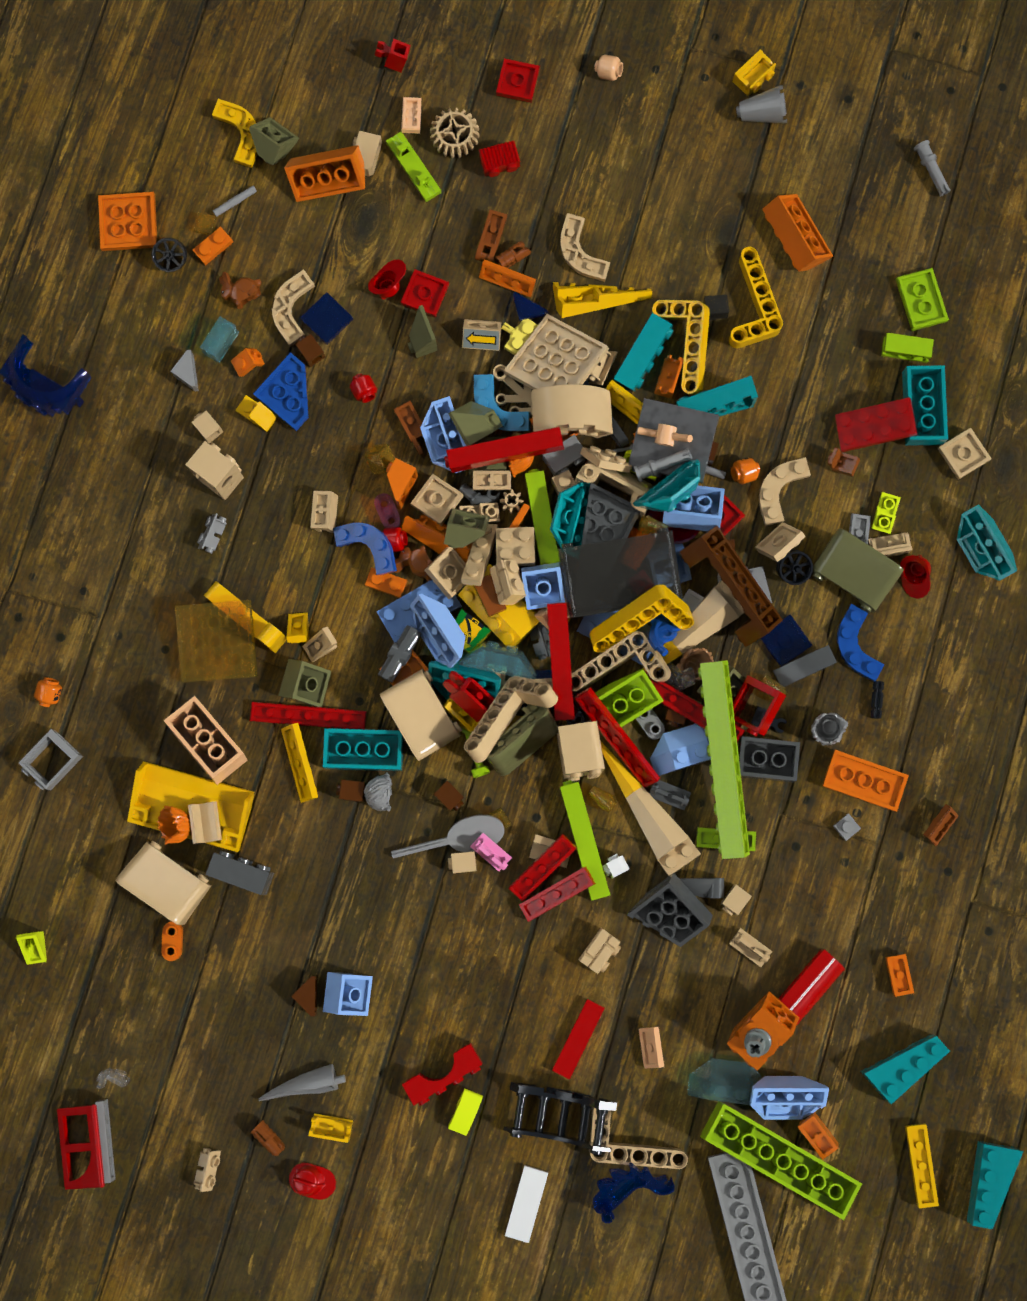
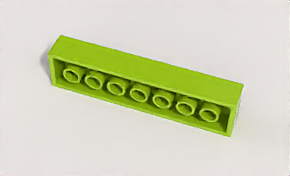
M720 1101L716 1104L700 1135L702 1139L842 1220L845 1219L862 1186V1183Z

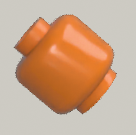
M750 457L735 461L731 467V476L739 484L757 480L760 472L759 464Z
M44 677V680H40L37 683L34 698L39 701V705L50 707V705L58 703L62 686L58 680Z

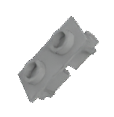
M217 513L207 518L205 523L206 531L201 533L197 542L200 544L198 549H204L205 547V551L211 554L216 550L220 540L214 534L222 535L227 524L226 518L219 516V519L217 518Z

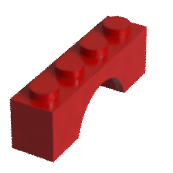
M471 1042L453 1053V1068L446 1076L439 1079H431L418 1073L402 1083L413 1106L417 1103L419 1106L425 1104L430 1100L428 1097L435 1093L438 1096L447 1090V1085L451 1083L456 1085L464 1080V1075L468 1073L473 1075L481 1070L480 1066L483 1062Z

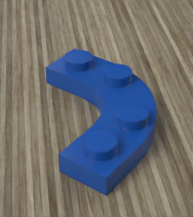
M359 522L333 528L337 547L362 542L371 549L376 575L397 571L392 545L386 535L373 525Z
M851 604L839 625L837 644L844 662L853 671L875 682L885 664L865 654L858 645L857 636L859 629L868 613Z

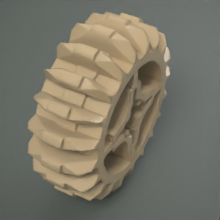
M456 107L455 112H452L449 108L448 113L442 110L441 116L436 115V121L431 123L430 134L432 135L430 139L434 141L433 147H438L437 151L439 153L444 151L445 157L450 153L453 159L454 154H458V157L461 158V153L468 155V149L474 150L473 145L478 144L477 138L480 135L478 132L479 126L476 125L477 121L475 118L472 119L471 113L466 115L464 109L460 113ZM449 124V126H448L447 128H445V129H443V131H441L442 128H443L445 125ZM453 128L456 132L457 139L455 138V134H453ZM466 135H469L466 140L460 143V140L462 138H465Z

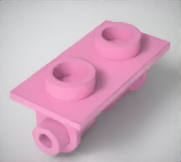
M484 833L470 846L498 871L501 869L505 870L508 866L507 863L512 858Z

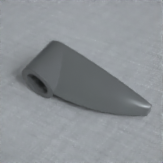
M679 878L695 896L725 898L724 878Z

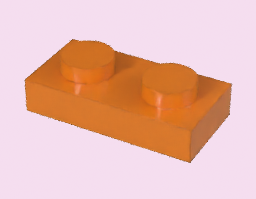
M220 226L192 251L206 266L229 247L233 240Z
M371 567L365 586L401 598L407 580L389 573L376 575V569Z
M906 954L885 957L893 996L897 997L914 993Z

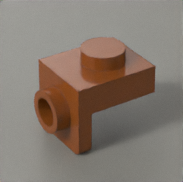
M836 447L828 457V465L832 471L852 477L860 462L859 457L843 453Z

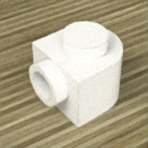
M618 854L607 859L608 863L602 866L606 876L610 875L611 878L630 869L623 855L619 857Z

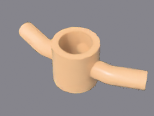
M658 424L657 430L638 427L637 432L639 435L655 437L654 443L669 447L674 446V441L692 442L693 440L692 435L676 433L677 427L666 424Z

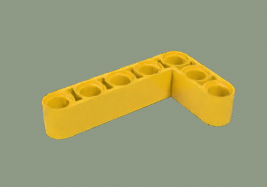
M746 247L742 250L739 264L759 320L733 328L729 336V344L736 349L775 337L780 333L783 326V320L758 252L753 247ZM749 255L753 260H746L744 256ZM756 272L759 277H752L750 273ZM762 289L765 292V294L760 295L757 293L756 290ZM768 306L771 308V311L766 312L763 310V307ZM774 323L778 328L772 329L769 324ZM757 329L759 330L760 334L755 335L751 332V330ZM740 335L742 340L738 341L733 336Z
M658 300L652 307L654 314L664 320H687L681 386L685 393L694 396L703 391L710 309L700 301ZM663 306H666V311L663 314H661V308ZM684 306L683 313L679 315L678 309ZM702 307V312L696 315V309ZM700 325L699 333L695 334V327ZM698 344V351L693 353V347ZM696 363L697 369L692 372L691 366ZM695 382L694 390L690 391V384Z
M217 581L204 594L209 601L274 653L287 640V637L270 622L265 621Z
M661 584L656 585L590 631L589 636L593 650L597 653L605 652L660 614H663L678 628L688 629L694 624L691 610L668 587Z

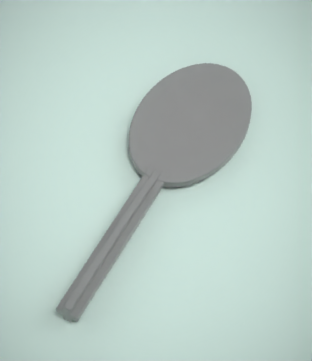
M490 815L469 816L455 823L448 831L447 837L391 851L392 857L397 858L445 845H450L453 849L460 852H473L474 850L470 846L482 833L486 834L497 844L504 835V825L498 818Z

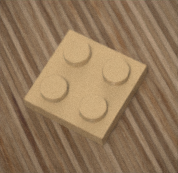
M971 428L938 448L958 480L991 460V457Z
M590 446V448L582 447L580 454L598 468L630 473L632 466L626 462L624 457L617 456V452L611 449L602 451L595 446Z
M432 474L410 504L442 526L451 514L452 509H455L464 495Z
M782 522L755 548L759 553L778 562L792 548L799 545L806 536L801 530Z
M534 527L496 528V564L501 560H516L518 566H535Z
M449 546L425 569V572L448 599L452 598L465 585L462 584L461 577L466 563Z

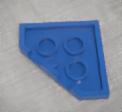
M290 352L253 395L297 431L309 418L306 366Z

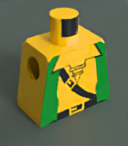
M461 609L455 621L466 636L463 650L470 654L490 636L491 630Z

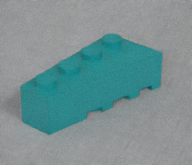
M652 313L615 375L614 380L632 391H635L636 388L640 389L644 382L642 378L646 372L649 373L654 365L653 360L661 354L666 339L669 340L674 331L673 325Z
M748 376L708 391L699 392L691 397H681L676 402V405L717 414L720 417L754 407L758 395L752 376Z
M930 1034L860 1072L884 1100L892 1104L947 1055L950 1050L936 1035Z
M982 1141L977 1142L967 1222L976 1227L993 1229L1024 1151L1015 1147Z

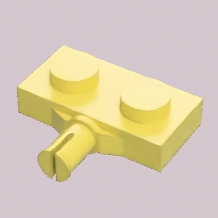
M524 317L515 328L505 322L501 329L509 333L510 338L504 349L516 355L538 325L527 317Z

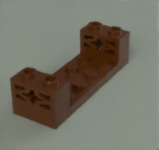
M717 525L680 551L683 561L690 568L708 557L712 567L720 574L723 583L729 587L733 597L742 606L744 613L749 616V619L734 631L737 634L738 640L745 647L770 633L783 620Z

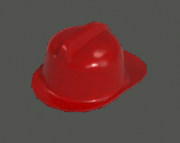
M399 259L388 262L369 281V291L373 294H378L383 300L394 296L399 291V281L405 275L406 264Z
M908 555L900 563V566L904 569L901 574L903 589L912 598H923L930 591L931 565L922 555Z
M310 1163L297 1164L289 1175V1183L294 1192L309 1198L326 1199L333 1194L336 1188V1179L330 1170Z

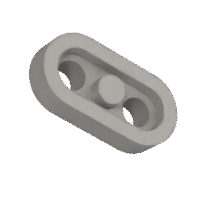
M653 709L647 711L646 717L639 716L635 719L647 737L652 740L661 738L665 732L663 723ZM653 726L658 727L659 731L657 733L652 732Z

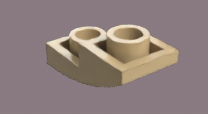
M480 503L479 505L458 507V510L490 516L488 524L500 522L498 503Z

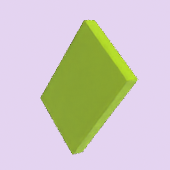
M933 268L903 275L895 279L911 331L948 322L949 318Z

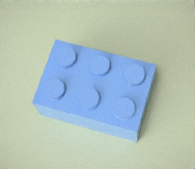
M697 485L696 490L690 494L691 496L687 500L680 501L671 512L664 511L662 526L709 531L717 525L720 529L725 489Z

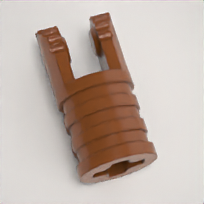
M520 241L508 248V250L495 256V261L498 265L510 268L515 263L529 256L531 251L527 247L524 248L525 244L523 241Z
M264 1120L250 1132L274 1156H278L285 1149L282 1140Z

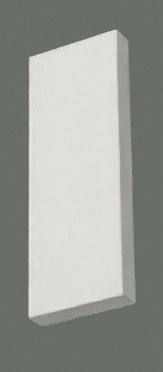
M524 1165L505 1236L529 1243L548 1172Z

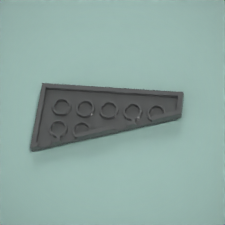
M590 483L572 602L588 611H591L640 514V511L633 508L630 502L593 483Z

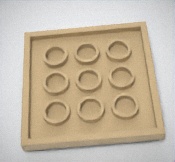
M546 314L504 369V373L533 390L555 385H583L609 349L607 345Z

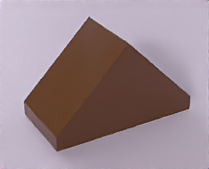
M317 975L311 976L291 996L313 1017L317 1015Z

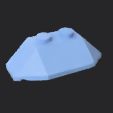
M450 396L431 402L420 427L432 464L451 471L450 467L446 468L444 457L447 456L446 450L466 446L448 414L454 411Z
M419 594L410 605L413 611L416 630L422 633L421 638L435 660L452 668L462 657L466 636L446 605L423 594Z
M697 724L663 733L650 757L652 767L658 776L711 760L707 753L709 739L705 735V729Z
M764 1076L752 1086L750 1106L764 1120H801L819 1108L822 1109L826 1106L829 1087L803 1076Z

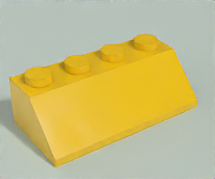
M491 564L487 566L484 577L491 574L490 568L493 567ZM466 585L458 594L509 650L519 645L540 623L535 617L536 612L533 609L527 610L524 599L519 600L514 605H505L507 608L505 611L488 617L473 585Z

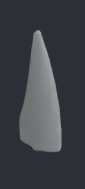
M330 1064L286 1081L261 1096L259 1101L290 1095L321 1094L337 1090L338 1084L346 1083L345 1075L336 1076L334 1066Z

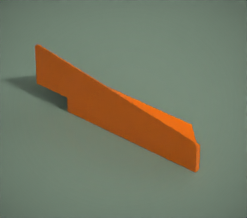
M421 515L419 519H413L409 516L405 517L402 530L438 554L448 547V545L444 544L447 525L443 524L441 526L426 515ZM473 542L463 548H453L465 563L469 557Z

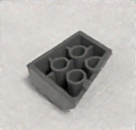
M674 873L647 892L627 914L632 919L636 918L643 922L642 925L660 932L661 936L679 947L706 929L713 917L711 912Z

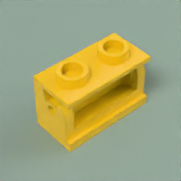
M760 49L734 74L732 82L747 96L752 92L756 93L762 87V83L765 80L769 81L774 76L776 63L773 64Z

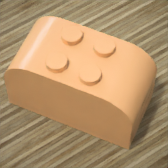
M195 696L164 720L168 728L216 785L248 761L241 749Z

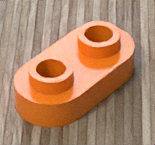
M168 922L162 929L161 953L167 961H175L182 955L183 927L174 922ZM170 928L175 929L174 935L169 934ZM170 947L174 949L173 955L168 953Z

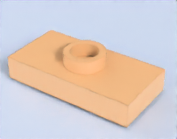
M403 97L402 133L420 134L421 98Z

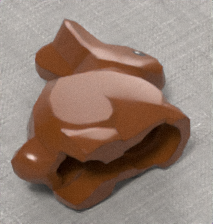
M223 272L222 276L219 277V281L222 284V299H231L237 309H242L249 301L255 300L261 295L260 286L262 282L260 279L240 278L235 283H232L227 272Z
M423 545L413 551L409 547H405L401 551L399 558L395 559L397 569L395 573H399L405 566H409L414 575L431 581L432 579L425 572V569L432 563L425 546Z

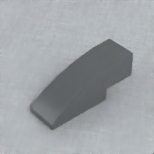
M829 645L774 670L773 673L780 688H783L837 662Z

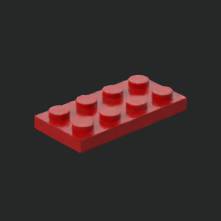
M910 397L835 415L842 452L917 436Z

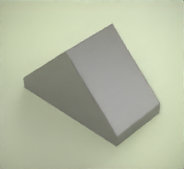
M187 350L173 367L171 373L175 378L196 392L199 389L195 359L192 351Z

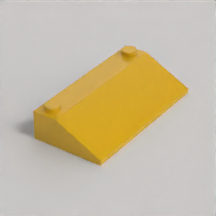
M143 761L135 773L127 822L159 830L157 821L165 805L181 809L189 815L188 805L217 802L222 840L206 844L239 852L255 792L224 783L216 785L213 780ZM192 832L188 836V839L192 840Z

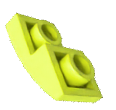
M881 492L872 529L891 534L901 497Z
M464 1089L449 1122L448 1129L467 1136L483 1095Z

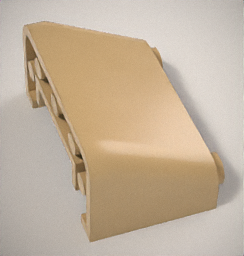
M587 461L578 472L575 483L578 484L583 481L598 485L601 480L630 495L632 507L640 511L637 521L642 522L648 509L636 507L633 502L654 486L643 479L642 482H639L637 476L631 473L598 468L590 461Z
M423 669L380 693L383 703L418 761L460 737V732L462 731L457 721L453 722L449 718L431 687L433 679L430 673Z
M151 841V843L146 842L121 871L115 881L177 925H185L210 889L209 879L202 874L198 876L193 875L167 857L160 850L162 846L154 841Z

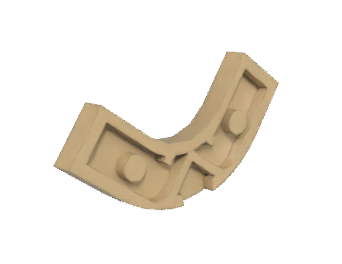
M567 213L560 239L561 252L565 261L577 273L605 282L610 262L591 257L581 249L579 238L585 218Z
M304 269L287 280L274 297L273 319L278 331L290 347L297 343L302 336H305L292 316V307L300 296L315 287Z
M806 457L775 467L764 479L759 492V506L765 526L784 522L779 503L780 490L787 483L811 476Z

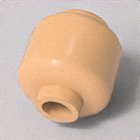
M602 55L595 63V72H597L600 79L615 81L622 75L623 63L620 62L617 56Z

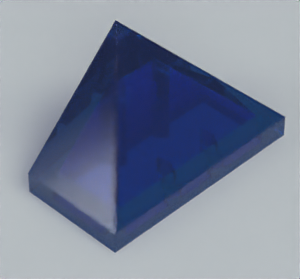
M514 292L513 298L519 320L543 317L549 313L545 308Z

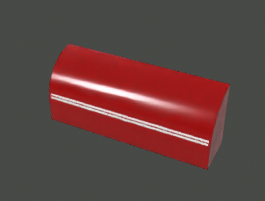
M821 948L778 998L799 1017L797 1025L845 970L825 949Z

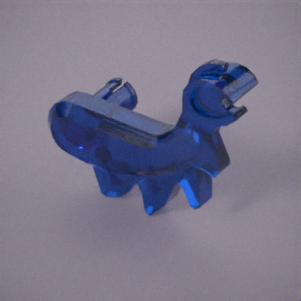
M632 1162L629 1163V1172L622 1169H610L612 1178H602L597 1181L600 1191L594 1196L592 1201L594 1210L601 1214V1219L604 1223H611L615 1217L613 1210L638 1188L650 1189L657 1195L671 1194L675 1189L672 1177H670L667 1184H664L668 1180L666 1175L653 1177L648 1167H644L640 1171Z

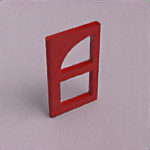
M97 1105L58 1108L57 1116L65 1190L105 1187ZM87 1114L90 1142L69 1144L66 1116ZM91 1151L87 1170L81 1177L73 1180L70 1152Z

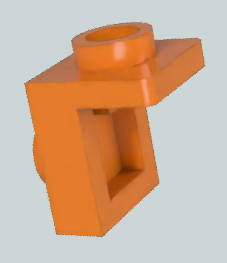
M245 348L231 360L239 377H244L256 366H263L265 364L261 353L253 348Z

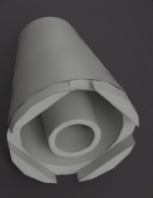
M783 85L739 102V106L736 107L737 117L741 118L742 121L787 123V119H783V116L787 114L784 92L780 93Z

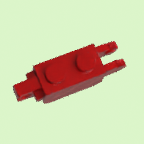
M451 671L448 676L450 679H445L443 682L446 690L451 693L449 697L471 718L479 722L495 698L473 678L468 677L465 679L459 673Z

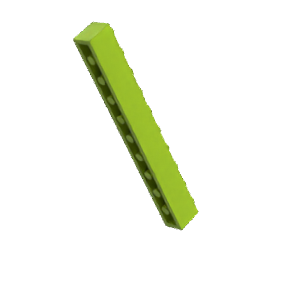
M728 660L700 663L698 674L699 678L702 679L703 686L700 692L705 706H703V716L707 721L705 735L709 739L707 753L711 757L709 772L713 776L714 784H712L711 789L716 801L714 813L718 818L716 832L720 836L718 851L722 854V859L745 858L750 855Z

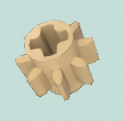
M513 489L508 494L503 492L505 499H500V503L505 504L503 511L508 509L510 514L514 510H520L519 504H524L523 500H519L521 493L515 494ZM508 499H515V504H508Z

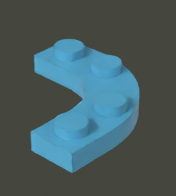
M474 375L475 403L495 411L503 427L499 428L500 430L531 431V422L529 420L531 412L504 411L496 403L494 397V375Z

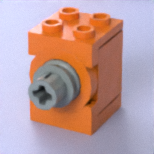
M769 991L734 1027L727 1045L731 1051L739 1054L747 1065L758 1071L766 1063L767 1059L775 1053L780 1045L782 1046L794 1034L799 1017Z

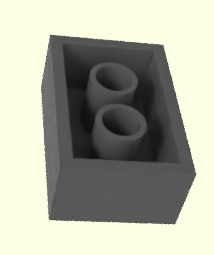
M741 736L738 743L741 777L796 782L800 742Z
M220 850V853H213L206 872L207 876L259 895H267L275 874L270 872V867L262 864L254 866L252 865L253 861L243 857H239L237 860L234 858V854Z

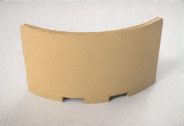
M577 384L547 386L532 390L533 432L560 427L561 435H568V431H578V435H587L595 438L613 434L609 390L596 386Z

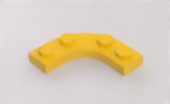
M218 99L212 117L237 127L241 134L234 162L252 168L257 157V151L249 128L251 125L256 124V121L243 107Z

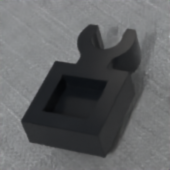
M757 706L750 724L758 727L767 709ZM783 718L774 719L770 727H773L776 733H783V730L778 728V723L786 724L787 721Z

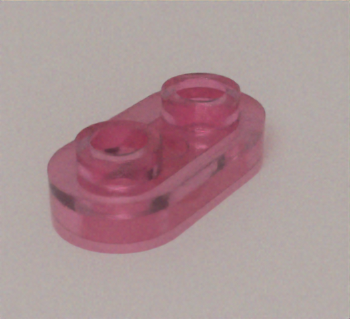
M386 493L376 496L374 505L385 528L399 527L401 518L392 497ZM383 501L388 503L386 507L381 506ZM393 518L395 519V522L393 524H389L388 520Z

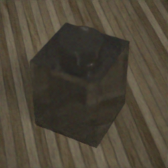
M727 294L705 296L703 303L710 309L709 320L726 319L729 315Z

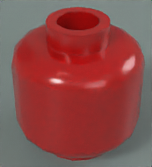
M355 375L349 386L355 399L363 403L373 400L377 393V387L370 375Z
M400 527L383 529L382 532L391 543L393 552L402 551L408 544L407 533Z

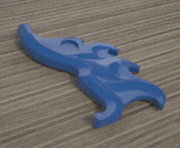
M660 614L648 622L651 625L648 640L654 651H658L662 656H666L668 650L663 646L664 643L675 639L677 632L681 629L663 614Z

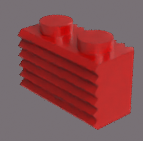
M514 140L479 149V159L484 176L495 177L500 172H514L520 167V158Z

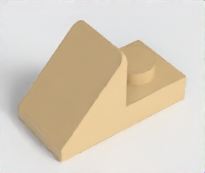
M325 627L302 647L311 662H314L336 649L337 641L329 628Z

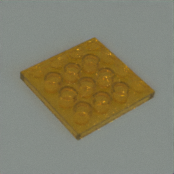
M251 600L175 606L181 682L258 677Z

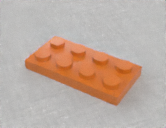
M834 750L822 787L897 812L909 775Z

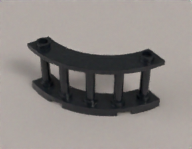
M510 1083V1090L517 1092L516 1096H518L513 1127L504 1126L503 1129L509 1132L510 1136L522 1138V1135L557 1140L590 1149V1153L602 1155V1151L610 1152L611 1148L601 1145L605 1116L608 1114V1110L616 1111V1102L603 1098L598 1100L591 1098V1095L547 1087V1091H545L544 1088L535 1087L536 1085ZM528 1094L537 1095L538 1099H540L535 1130L521 1128L525 1099L528 1097ZM550 1098L560 1099V1103H562L557 1134L543 1131L547 1102L550 1101ZM572 1102L581 1104L580 1107L582 1108L578 1138L565 1135L569 1106L572 1105ZM592 1107L596 1108V1112H598L594 1142L586 1140L589 1114Z

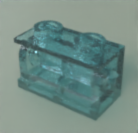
M220 316L200 346L203 354L220 363L239 334L236 325Z

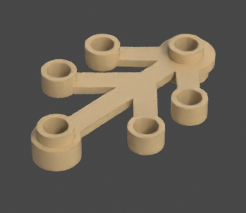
M501 364L495 366L493 369L494 378L497 381L505 382L518 394L505 395L500 393L496 396V403L499 406H504L506 403H527L531 407L519 408L518 406H512L509 412L515 409L518 412H531V415H533L531 388L524 385L523 389L511 377L507 376L504 373L506 366ZM502 371L504 375L499 377L497 373ZM503 397L505 401L499 402L498 398Z

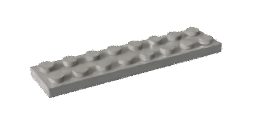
M727 1152L708 1156L744 1301H786L752 1167Z

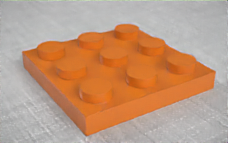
M154 192L98 195L100 249L102 251L153 248L157 243Z

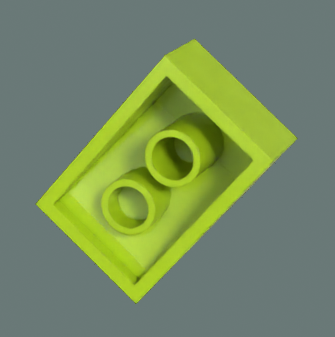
M644 669L616 680L595 692L621 727L664 701Z

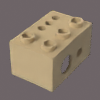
M204 441L185 465L196 479L223 500H226L244 478L241 474L242 470L238 467L239 465L236 463V460L230 455L226 454L224 456L221 454V449L213 442L208 444Z

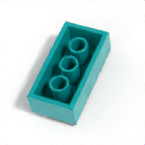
M945 365L906 366L902 372L903 399L911 398L917 436L905 438V446L943 445L948 440Z
M324 728L323 768L402 771L404 737L400 731Z

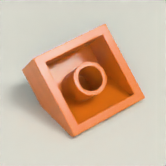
M395 458L394 462L389 463L386 472L397 507L402 509L418 478V473L415 467Z

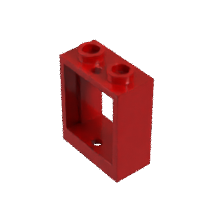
M748 675L733 702L735 725L740 728L742 725L747 727L746 731L756 737L758 734L765 736L786 695ZM754 688L773 697L758 727L739 718Z

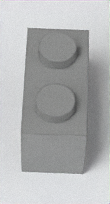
M575 434L563 441L564 450L543 454L542 459L553 476L569 470L574 465L577 467L585 462V457L580 454L583 446Z

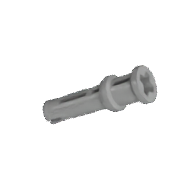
M925 140L914 147V151L918 152L921 165L926 166L941 197L943 194H948L951 189L936 162L937 156L933 154L929 146V140Z
M686 448L659 460H649L644 465L633 467L639 482H642L644 478L652 475L657 476L659 471L693 458L689 448Z

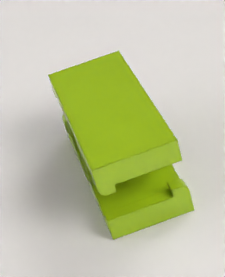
M886 333V336L883 338L881 356L928 363L929 359L932 358L934 339Z

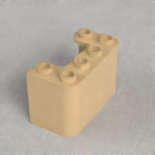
M597 721L559 726L557 740L564 779L579 781L582 776H587L588 779L598 778L604 771L605 765Z

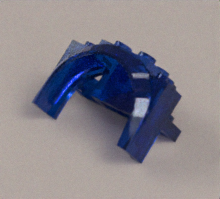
M22 334L14 350L0 370V375L3 377L2 381L12 386L10 389L15 393L14 397L19 399L25 406L33 407L36 409V412L43 416L47 414L53 417L55 413L61 414V412L68 415L74 405L81 408L84 401L80 395L92 378L89 373L81 368L75 377L63 387L34 369H28L23 362L34 343Z

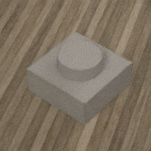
M846 814L833 825L845 841L861 829L850 814Z

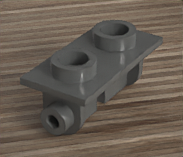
M539 623L529 633L531 641L537 639L539 641L533 644L536 657L539 660L551 657L549 630L542 623Z
M658 780V782L652 785L649 794L656 800L685 810L691 792Z

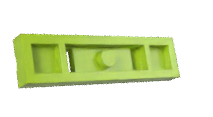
M402 132L386 140L387 146L425 202L441 194V189Z

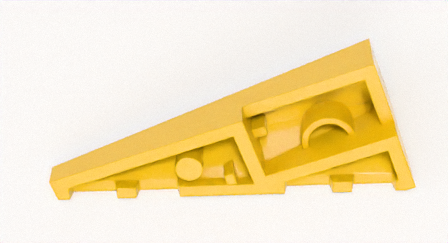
M553 282L556 310L561 318L652 298V290L649 288L635 291L634 287H629L628 290H618L617 286L588 284V286L576 287V283H570V286H559L558 282Z

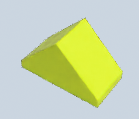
M44 931L16 935L27 965L46 962Z

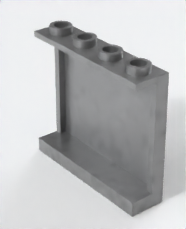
M644 398L629 459L632 471L635 472L633 466L638 467L648 463L649 460L656 461L689 448L693 458L690 460L698 459L700 462L699 483L703 484L719 415ZM658 424H666L677 427L676 433L692 435L693 440L692 442L674 441V446L669 447L654 443L655 437L639 435L637 432L638 427L657 430ZM685 462L659 471V474L654 477L668 476Z

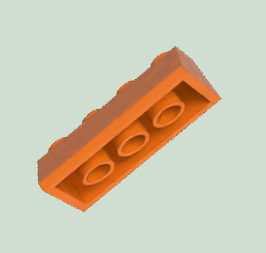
M358 145L290 158L284 167L296 202L365 189L364 160Z
M797 194L777 196L762 209L766 220L772 225L774 234L780 239L784 251L790 256L792 264L798 272L810 270L833 257Z

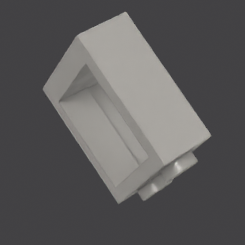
M50 729L19 764L22 766L21 771L25 775L36 779L34 783L40 789L52 790L83 756L56 730ZM53 741L71 759L48 781L31 763Z

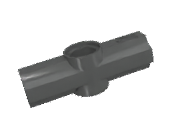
M407 625L398 641L389 650L388 658L378 675L386 681L393 683L402 666H405L410 659L412 650L422 633Z

